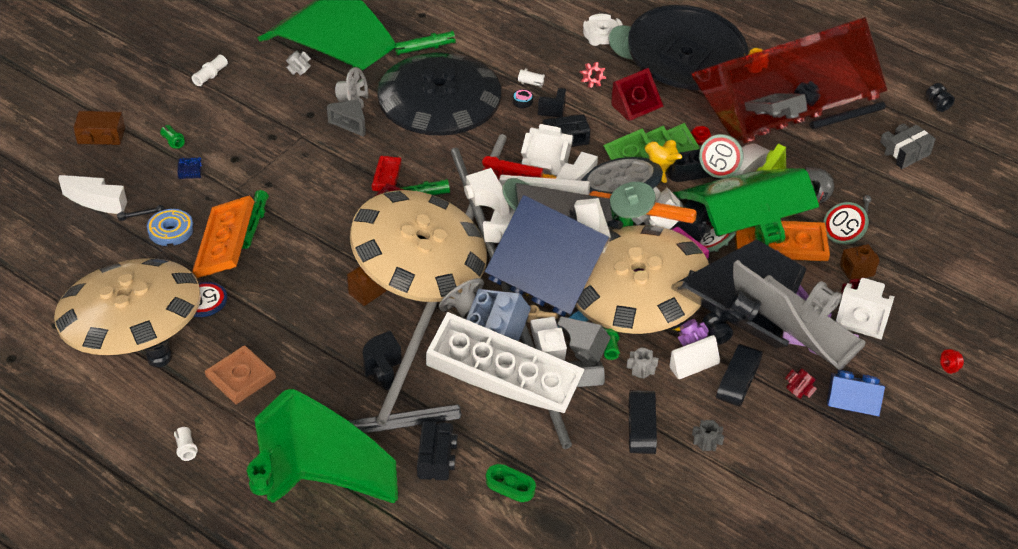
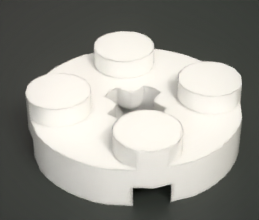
M595 14L589 17V21L586 22L585 20L583 34L589 40V44L593 46L609 44L608 37L611 30L623 24L618 18H616V21L611 19V15Z

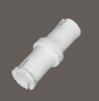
M218 55L211 62H206L201 70L193 74V83L201 86L209 78L217 76L218 71L227 66V59L223 55Z

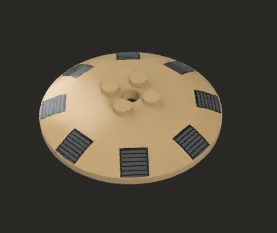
M409 190L382 193L371 198L360 207L351 225L350 244L360 267L377 284L404 298L422 302H441L451 290L460 284L472 279L481 278L486 267V245L477 226L459 208L431 194ZM421 235L424 236L426 239H420L417 236Z
M649 225L622 227L620 230L614 229L609 231L611 237L605 253L601 254L576 304L577 309L586 318L595 324L602 325L606 329L630 334L662 331L685 321L701 307V305L672 290V284L704 268L709 263L702 250L692 240L673 230ZM637 268L644 269V271H637V272H635V271H633V270H634V269H637Z
M144 258L114 263L86 275L65 292L55 310V325L63 341L82 352L97 355H119L140 351L170 338L188 324L200 304V287L191 271L172 261Z

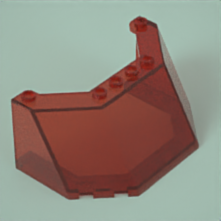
M866 17L691 73L729 135L737 141L742 140L743 144L756 140V135L761 136L770 133V128L775 127L776 130L788 127V122L793 121V124L806 121L805 116L810 115L811 118L823 115V110L866 97L868 101L880 98L879 93L888 91ZM809 81H812L819 88L820 98L811 107L807 104V111L799 113V116L796 118H786V115L772 117L769 114H755V111H746L745 102L774 93H794L795 89L802 82L808 84Z

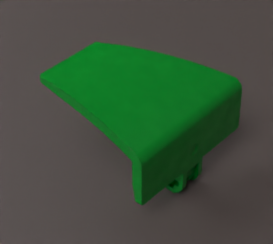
M313 0L257 37L261 42L281 36L334 57L353 67H357L361 71L395 48V41L362 0Z
M801 168L748 172L673 192L678 199L694 200L704 204L717 236L755 226V240L757 239L768 246L774 242L778 244L785 241V231L780 220L781 218L819 207L809 174L805 169Z
M288 389L283 391L255 418L260 453L249 463L246 470L247 476L250 479L249 488L253 494L262 496L267 494V499L274 503L287 494L301 479L348 488L391 503H395L398 500L396 460L364 432L328 407L295 389Z

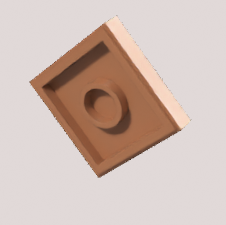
M245 345L205 370L206 377L235 404H238L276 378L275 372Z

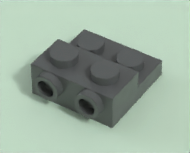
M774 93L745 102L746 111H755V114H769L772 117L786 115V118H796L799 116V113L807 111L805 94Z

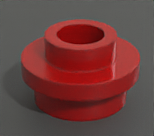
M696 126L691 131L698 145H703L711 137L710 130L705 126Z
M947 349L942 352L940 363L945 372L952 374L958 372L963 367L964 359L959 351Z

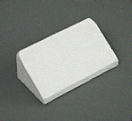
M714 335L672 351L670 369L678 379L720 363L716 337Z

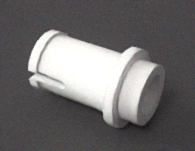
M525 68V70H520L518 81L522 85L527 83L542 88L545 75L529 72Z
M188 427L178 428L177 432H174L178 446L176 453L184 461L192 460L195 458L198 449L193 443L191 430Z

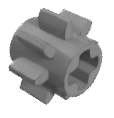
M296 50L286 59V62L289 64L286 68L292 75L297 72L301 76L310 68L311 65L308 61L311 58L304 51L299 53Z
M639 348L635 352H630V358L627 359V368H632L633 376L645 379L650 374H655L658 358L653 357L652 350Z

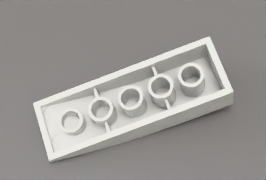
M447 312L426 352V365L487 391L561 413H565L584 372L583 368Z

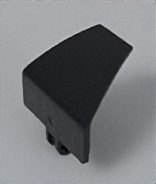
M756 239L672 284V290L774 348L787 347L790 341L782 337L780 338L782 329L758 313L761 306L760 301H753L744 296V292L736 291L733 266L739 260L741 264L764 279L770 275L795 294H797L806 267Z

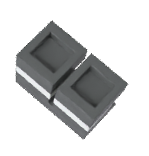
M903 123L896 128L895 135L889 131L883 133L880 143L886 147L884 155L888 156L891 154L897 159L896 165L903 169L931 155L936 138L918 125L909 128Z

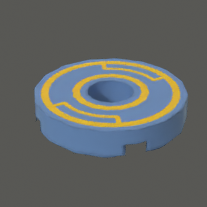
M179 209L162 210L148 220V235L154 243L161 246H167V244L171 243L173 245L181 244L188 240L193 233L192 218L187 212ZM169 226H174L173 229H166Z

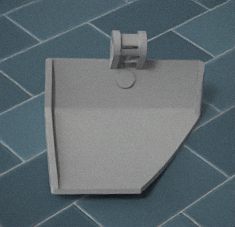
M739 260L734 263L733 278L736 291L744 292V296L753 301H760L761 306L758 313L838 370L843 369L865 346L863 339L861 340L828 317L840 303L842 294L833 292L827 287L825 282L820 281L805 301L776 281L772 276L768 275L763 279L741 264Z

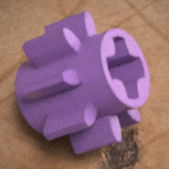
M692 319L680 326L681 332H679L678 339L684 347L706 338L709 330L704 322L698 323L695 319Z

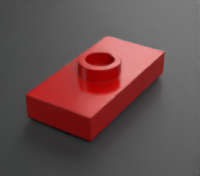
M380 156L372 183V191H380L386 184L396 186L402 158Z

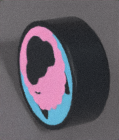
M517 90L513 93L512 102L518 108H528L533 104V94L529 90Z

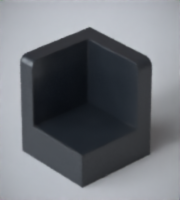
M558 88L556 98L539 97L538 115L563 117L566 89Z

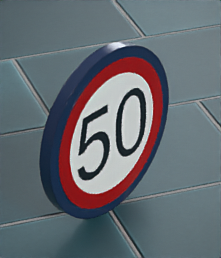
M199 283L201 300L193 317H206L219 312L227 303L226 290L217 283Z

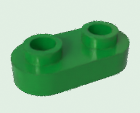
M503 464L492 465L486 471V484L491 490L518 502H527L534 497L536 483L529 475Z

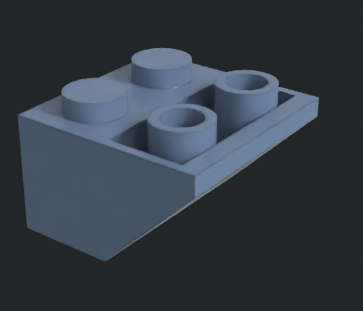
M478 289L466 320L519 342L531 307L519 293Z

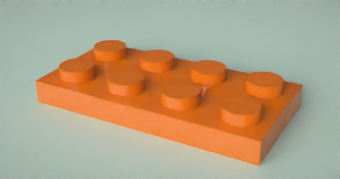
M250 195L212 207L192 271L197 278L237 267L255 202Z
M781 221L785 231V241L778 244L776 242L769 244V247L776 251L778 250L781 254L792 260L828 261L830 256L824 222ZM755 226L736 231L734 235L736 250L755 240Z

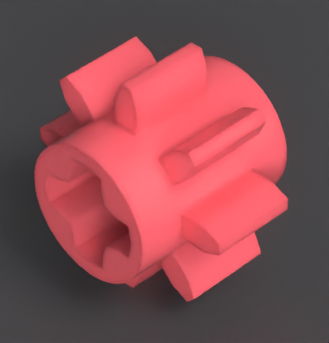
M594 62L592 67L589 63L585 64V71H580L583 74L581 82H588L589 88H592L594 83L596 86H601L600 81L606 79L603 76L605 68H598V62ZM595 71L596 74L594 75V78L591 79L590 76L592 75V72Z

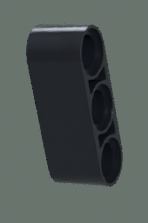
M700 149L679 152L682 158L677 159L674 164L668 167V178L674 182L713 177L703 169L700 163Z
M738 344L719 385L716 399L741 407L759 367L763 351Z
M630 390L629 453L656 454L655 391Z

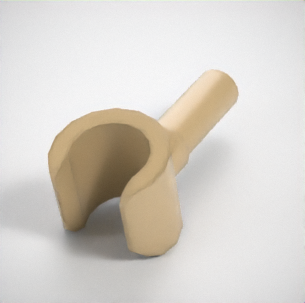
M531 305L526 322L530 324L531 320L549 317L557 319L558 313L539 311L536 305Z

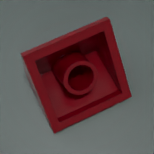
M649 68L613 82L611 105L628 121L663 107Z

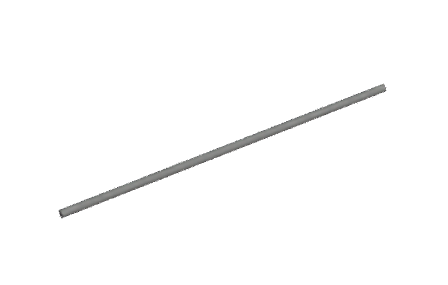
M499 135L490 155L491 157L499 158L507 140L505 135ZM469 204L465 214L473 220L474 213ZM427 302L376 420L381 426L387 423L437 302Z

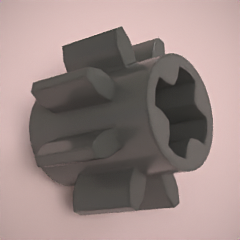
M701 420L700 427H693V444L698 445L702 451H716L717 444L723 445V426L719 427L714 420Z

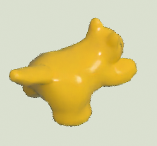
M674 140L666 141L663 146H660L657 142H650L645 146V152L648 153L650 161L659 164L662 168L663 175L661 181L663 183L667 182L665 172L668 167L674 164L677 159L682 158V155L678 153Z

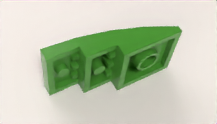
M685 123L669 130L661 126L648 133H645L642 128L603 145L610 160L625 157L649 159L648 153L645 152V146L650 142H657L660 146H663L666 141L674 140L678 153L700 149Z

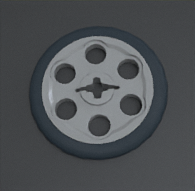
M625 157L609 160L595 166L581 181H590V193L597 191L612 194L619 186L629 182H643L654 189L660 183L663 171L659 164L650 161L648 158Z

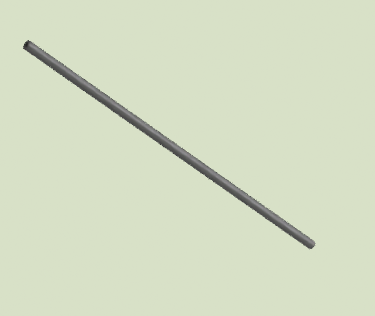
M453 148L451 149V155L462 184L466 186L467 169L459 149ZM468 199L484 239L483 222L486 219L480 205L475 206L472 199ZM485 242L490 258H492L497 247L494 242ZM502 282L503 292L514 293L509 290L511 285ZM525 323L520 336L523 344L535 348ZM548 409L562 448H570L572 443L560 412Z

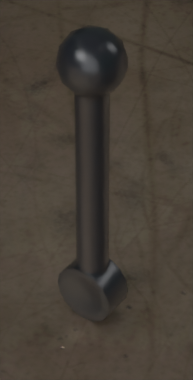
M158 205L156 208L131 213L119 212L117 218L119 221H124L128 217L158 213L165 210L163 205Z

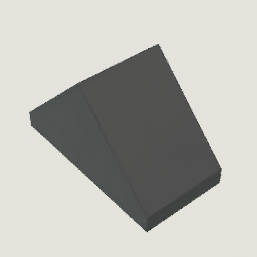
M359 99L332 103L327 106L328 123L363 137L366 135L365 118Z

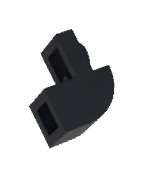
M388 331L371 338L363 348V366L366 377L373 374L377 383L381 382L385 390L390 389L394 380V371L391 367L401 364L402 358L401 346L392 332Z

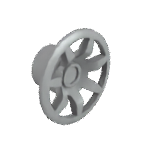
M351 68L347 74L346 81L337 82L335 93L339 102L359 99L361 108L364 107V102L360 96L368 98V86L366 78L359 68ZM364 85L365 91L360 90V87Z
M476 278L460 284L442 299L439 309L446 311L455 306L461 317L467 319L478 289H482L484 281Z

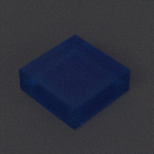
M180 158L178 161V178H201V158Z

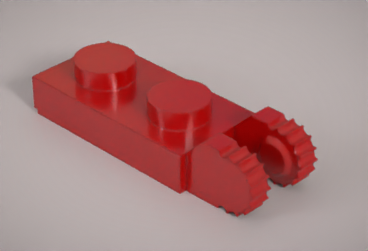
M486 156L482 160V164L485 166L483 170L491 168L498 180L501 175L543 178V168L499 160L498 157Z

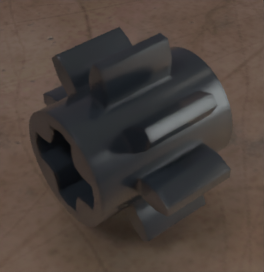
M809 81L808 84L805 82L800 83L794 91V94H805L806 102L810 107L820 98L819 88L812 81Z

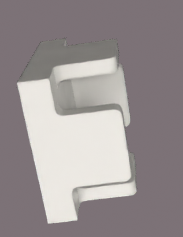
M543 124L539 125V129L530 128V132L525 135L521 151L523 156L522 164L543 168V173L558 176L564 164L568 163L573 136L562 134L561 128Z
M861 278L857 290L851 289L852 284L847 283L836 322L845 329L882 340L894 296L890 295L889 299L883 298L882 293L885 284L866 278Z

